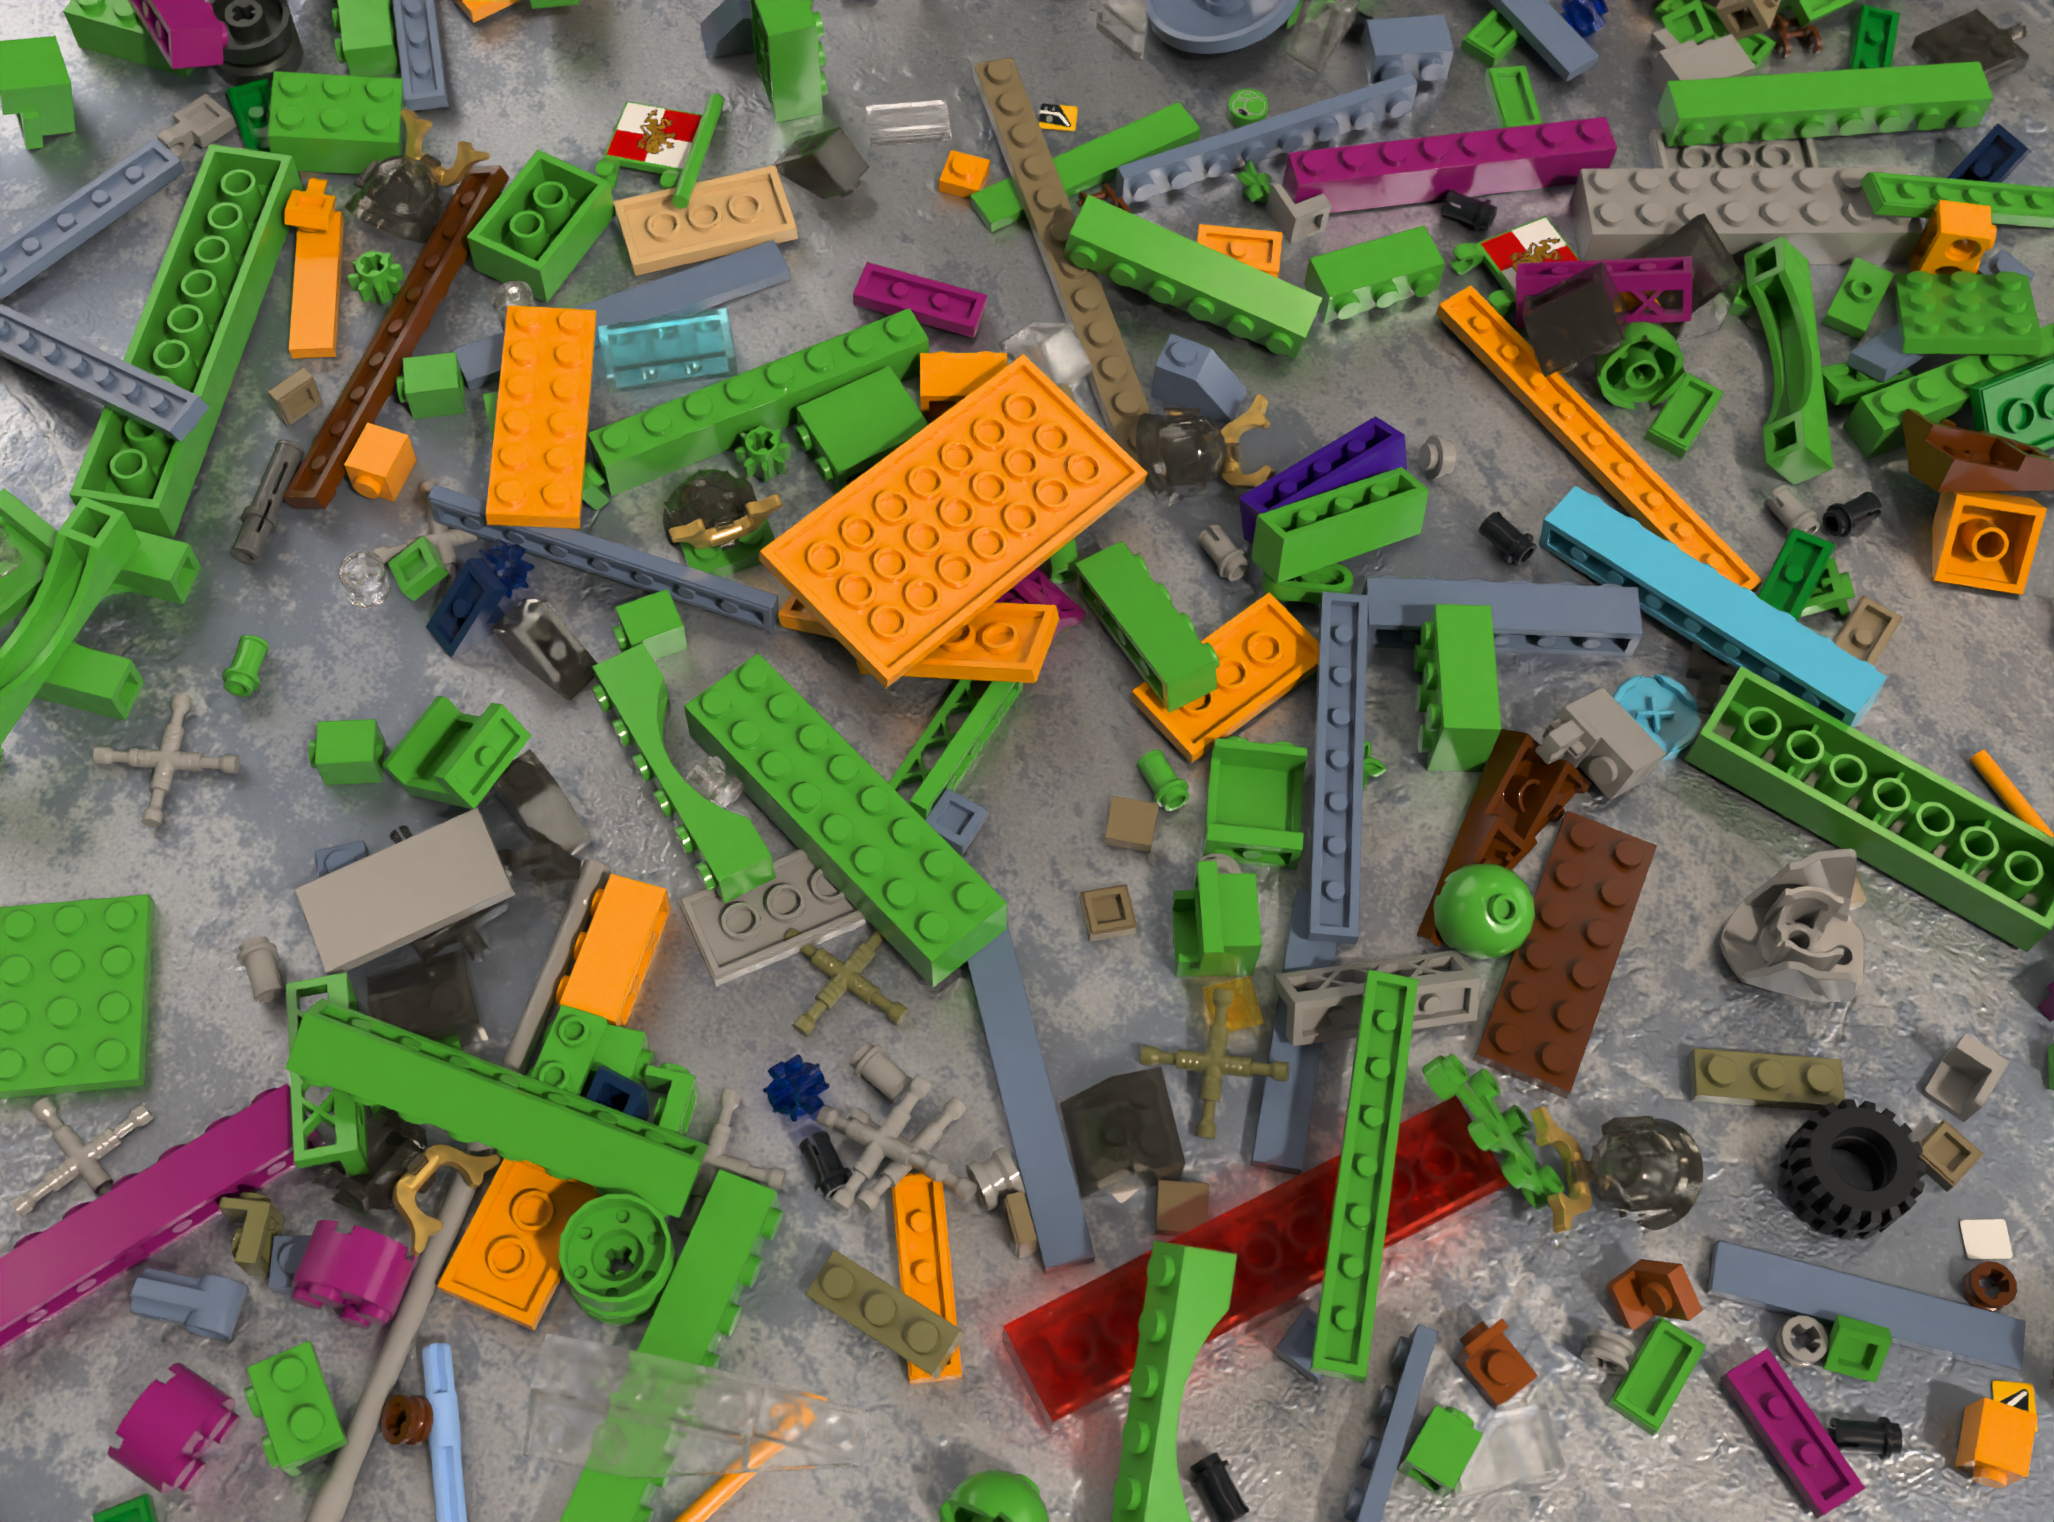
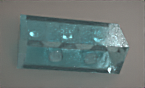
M727 308L705 309L695 313L674 316L663 315L653 319L616 322L611 325L598 326L609 394L738 375Z

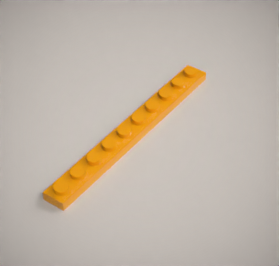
M1471 285L1439 304L1436 315L1642 527L1664 540L1673 542L1681 551L1701 563L1712 566L1719 574L1738 586L1748 588L1753 593L1759 589L1763 580Z

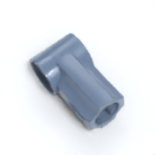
M146 1267L144 1272L136 1278L131 1291L130 1311L136 1316L182 1325L184 1329L200 1336L229 1341L233 1335L249 1288L236 1280L218 1275L204 1274L199 1279Z

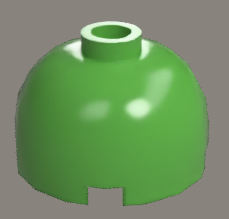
M1647 321L1630 322L1617 327L1606 336L1597 351L1595 372L1603 396L1615 406L1625 409H1637L1633 402L1650 401L1651 406L1675 393L1684 379V357L1678 342L1664 327Z
M1492 863L1465 865L1448 875L1444 880L1446 883L1442 887L1441 894L1436 895L1433 907L1435 925L1443 942L1450 948H1455L1461 954L1466 955L1465 957L1473 960L1503 957L1518 949L1531 933L1535 918L1534 900L1526 882L1513 870Z
M987 1469L966 1477L948 1495L947 1500L938 1512L940 1522H1050L1046 1506L1040 1497V1490L1030 1478L1023 1474L1014 1475L1007 1471Z

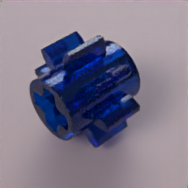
M1563 0L1561 2L1564 12L1560 13V15L1582 38L1594 34L1606 24L1602 16L1609 12L1605 0Z
M496 539L495 548L488 551L479 549L478 552L482 556L483 561L507 588L504 596L509 599L512 597V590L519 587L528 589L529 585L525 581L527 571H531L535 567L530 562L521 560L525 554V548L515 544L508 550V546L504 541ZM505 561L510 563V567L505 568ZM499 570H503L502 576L497 574Z
M797 1054L785 1063L781 1061L768 1070L769 1075L774 1080L770 1085L763 1088V1092L767 1094L774 1113L790 1114L792 1122H796L806 1114L813 1115L824 1106L822 1099L818 1096L830 1086L825 1082L824 1075L819 1069V1063L803 1062L801 1055Z

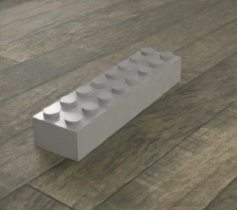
M1907 167L1581 169L1570 199L1581 261L1692 256V266L1745 265L1744 254L1782 236L1808 259L1809 265H1852L1855 257L1872 264H1906L1923 234L1920 218L1874 214L1860 183L1861 179L1868 172L1909 175Z

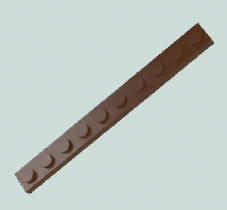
M501 165L470 168L464 176L282 498L293 508L326 509L329 502L334 498L336 489L346 473L344 464L366 424L375 423V419L386 399L393 392L397 377L400 376L403 370V358L412 357V352L422 334L428 329L430 320L441 300L447 295L448 288L456 273L464 264L466 255L470 250L467 236L500 197L510 177Z

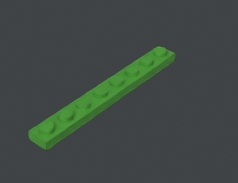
M1368 970L1365 977L1309 1371L1312 1373L1361 1383L1364 1382L1367 1376L1419 979Z

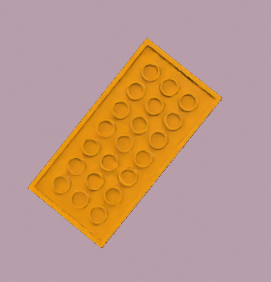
M1023 354L760 550L759 561L885 688H888L1144 483L1148 473Z

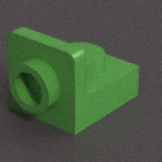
M1835 558L1829 560L1801 617L1839 607L1841 617L1850 614L1847 599L1855 598V593L1849 572L1839 574Z
M663 1063L661 1067L647 1065L643 1076L648 1090L668 1095H661L659 1097L653 1123L687 1136L699 1095L695 1075L690 1074L688 1069L677 1064Z

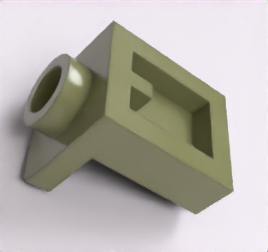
M243 1192L240 1193L238 1199L221 1197L218 1208L231 1221L244 1223V1226H240L234 1235L232 1244L234 1262L249 1276L269 1278L274 1236H281L285 1217L271 1203L269 1197L261 1194Z

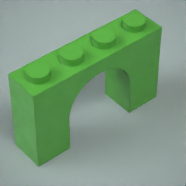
M134 530L140 540V544L103 598L118 593H137L183 605L202 568L190 544ZM73 640L34 698L126 721L145 681L131 659L86 648L75 643Z

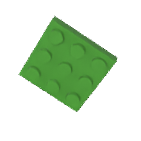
M1925 271L1895 274L1893 291L1903 354L2040 355L2043 339L2028 275H2020L2011 271L2000 272L1997 275L1974 274L1968 271H1958L1953 274H1930Z

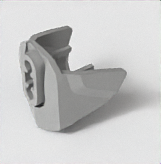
M1854 849L1820 851L1801 861L1791 862L1738 905L1724 926L1719 943L1727 963L1741 982L1812 1001L1839 1002L1852 1000L1855 991L1864 982V935L1849 915L1856 874V851ZM1840 959L1842 960L1843 965L1838 964V961Z

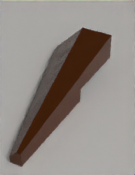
M1906 409L1902 422L1909 473L1937 492L2054 491V459L2050 458L2051 456L2043 452L2041 448L1983 430L1978 432L1958 428L1953 421L1943 418L1939 423H1934L1921 415L1917 410Z
M1501 729L1417 932V936L1420 939L1439 947L1443 940L1435 925L1433 905L1436 895L1441 894L1442 887L1446 883L1444 880L1448 875L1465 865L1492 863L1512 870L1538 843L1535 838L1536 835L1550 821H1559L1566 814L1563 807L1575 794H1585L1592 784L1568 760L1559 759L1546 764L1535 752L1540 744L1528 733Z

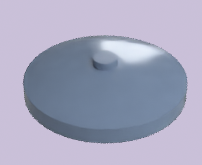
M1144 0L1150 25L1156 35L1174 48L1198 54L1229 52L1262 40L1285 23L1300 1Z

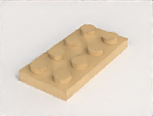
M776 165L697 182L689 204L684 209L677 208L672 203L676 187L613 201L634 276L730 255L771 240L778 244L798 239L797 226Z

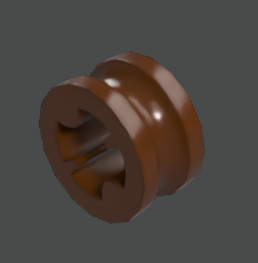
M1987 1261L1980 1263L1964 1276L1962 1293L1965 1300L1972 1307L1996 1312L2014 1300L2017 1293V1282L2013 1273L2006 1266L1998 1262ZM1986 1277L1995 1281L1991 1285L1992 1287L1998 1286L1999 1293L1993 1297H1989L1984 1293L1987 1287L1981 1288L1979 1282Z
M394 1395L387 1401L381 1416L382 1434L385 1440L392 1445L404 1443L420 1445L429 1436L433 1425L432 1405L426 1397L421 1395L410 1397L407 1395Z

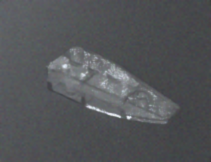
M546 1333L530 1388L523 1455L628 1478L860 1467L871 1410L702 1365Z

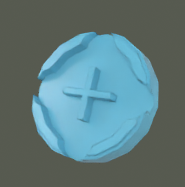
M1655 674L1654 677L1642 678L1643 675L1629 678L1618 686L1612 697L1667 753L1661 761L1677 758L1689 749L1700 730L1701 719L1699 720L1697 712L1699 707L1695 697L1684 685L1667 676Z

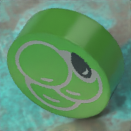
M1241 89L1234 92L1228 103L1227 115L1229 120L1235 126L1242 127L1267 119L1268 99L1264 94L1254 89Z

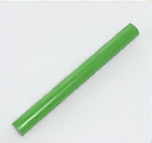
M713 93L708 98L672 197V203L677 208L684 209L689 204L724 105V98L720 94Z

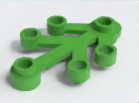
M1453 1054L1447 1057L1439 1055L1422 1067L1424 1077L1439 1098L1447 1101L1457 1094L1476 1116L1477 1119L1468 1125V1131L1477 1146L1483 1151L1492 1150L1508 1157L1500 1162V1167L1509 1183L1516 1189L1521 1188L1527 1200L1536 1210L1542 1212L1548 1207L1551 1208L1547 1197L1563 1192L1565 1190L1564 1185L1552 1167L1549 1165L1542 1167L1525 1137V1134L1532 1130L1531 1123L1525 1113L1517 1105H1513L1500 1113L1493 1098L1499 1095L1501 1091L1491 1073L1482 1068L1469 1077L1462 1062ZM1466 1081H1468L1472 1091L1465 1084Z

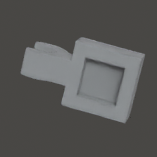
M204 94L173 114L176 125L163 129L157 135V138L182 161L188 155L194 142L200 147L205 148L236 126L233 115L207 94Z

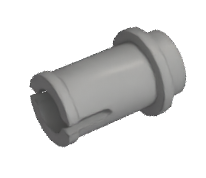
M1782 485L1773 491L1778 498L1774 499L1771 495H1768L1765 499V506L1770 508L1787 527V535H1789L1792 527L1811 535L1819 529L1820 523L1817 521V513L1815 511H1808L1791 493L1787 485Z
M1213 524L1209 527L1214 536L1212 537L1205 529L1199 535L1197 543L1217 564V572L1222 578H1228L1230 581L1238 580L1250 568L1249 555L1244 549H1238L1219 524Z
M264 936L254 937L240 944V953L237 955V960L240 965L246 968L255 1002L269 1003L283 997L286 994V987L282 982L275 960V955L278 953L276 945L270 943L269 939Z
M867 1042L850 1060L849 1064L855 1069L853 1074L857 1078L865 1077L889 1098L892 1104H896L908 1092V1086L913 1078L907 1076L883 1054L884 1048L880 1044L874 1046Z

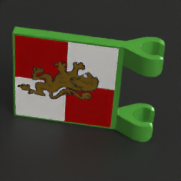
M626 101L605 155L596 165V175L609 181L611 190H614L616 187L620 166L662 174L660 184L664 190L676 187L702 114Z
M1544 216L1479 243H1462L1457 245L1453 249V255L1456 259L1450 262V266L1457 274L1462 275L1483 261L1505 289L1497 290L1488 297L1492 307L1505 318L1516 310V274L1518 263L1581 260L1550 220ZM1525 295L1526 304L1539 300L1545 296Z

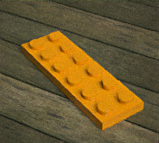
M507 306L486 505L487 525L580 529L597 323L596 310Z

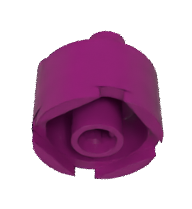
M318 1221L291 1282V1285L295 1288L291 1299L298 1304L313 1309H321L324 1304L340 1310L339 1319L356 1327L369 1329L371 1322L386 1325L388 1321L394 1319L418 1257L413 1255L406 1256L408 1247L375 1231L354 1225L350 1233L344 1234L335 1231L339 1221Z
M179 1362L168 1368V1370L176 1375L166 1384L155 1379L140 1395L115 1432V1434L124 1439L120 1448L109 1446L107 1452L109 1458L162 1494H168L177 1487L183 1492L189 1491L199 1480L206 1468V1463L201 1461V1458L214 1441L222 1445L232 1435L241 1419L239 1415L233 1412L235 1400Z

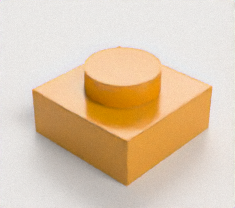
M951 150L939 179V192L970 199L971 194L983 189L990 172V160Z

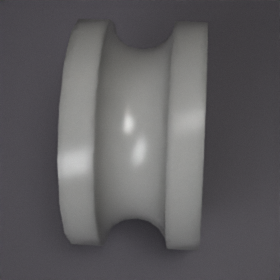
M1796 1316L1789 1319L1777 1330L1774 1343L1775 1350L1785 1363L1796 1368H1806L1824 1356L1828 1349L1829 1340L1823 1325L1816 1319L1808 1316ZM1806 1333L1812 1341L1806 1347L1811 1349L1812 1353L1806 1348H1802L1799 1351L1796 1350L1791 1341L1796 1338V1335L1799 1336Z
M1598 1329L1590 1330L1587 1340L1591 1346L1583 1350L1582 1360L1590 1366L1610 1374L1625 1375L1628 1373L1629 1364L1625 1361V1358L1633 1355L1634 1345L1629 1340L1615 1333Z

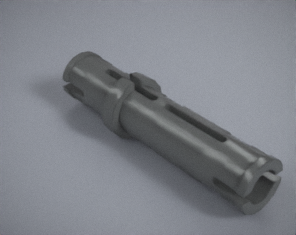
M284 439L276 443L274 453L261 479L252 504L243 510L241 515L243 525L235 544L230 550L231 556L241 563L256 565L260 560V554L268 535L276 531L279 524L277 514L284 500L282 497L289 487L297 466L304 455L303 448L295 442Z

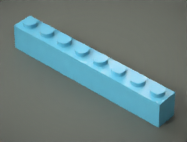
M1575 485L1544 518L1539 546L1601 585L1615 583L1622 587H1638L1641 610L1736 670H1739L1742 666L1853 728L1876 702L1887 676L1878 672L1873 665L1859 660L1839 648L1828 637L1818 635L1797 622L1789 613L1779 611L1764 602L1748 588L1740 587L1719 574L1712 566L1694 559L1681 551L1673 542L1664 540L1642 527L1634 518L1624 516L1605 504L1598 496L1589 494Z

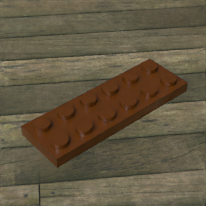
M1567 810L1533 897L1535 918L1531 933L1523 944L1513 951L1473 1058L1474 1061L1563 1098L1568 1097L1657 845Z

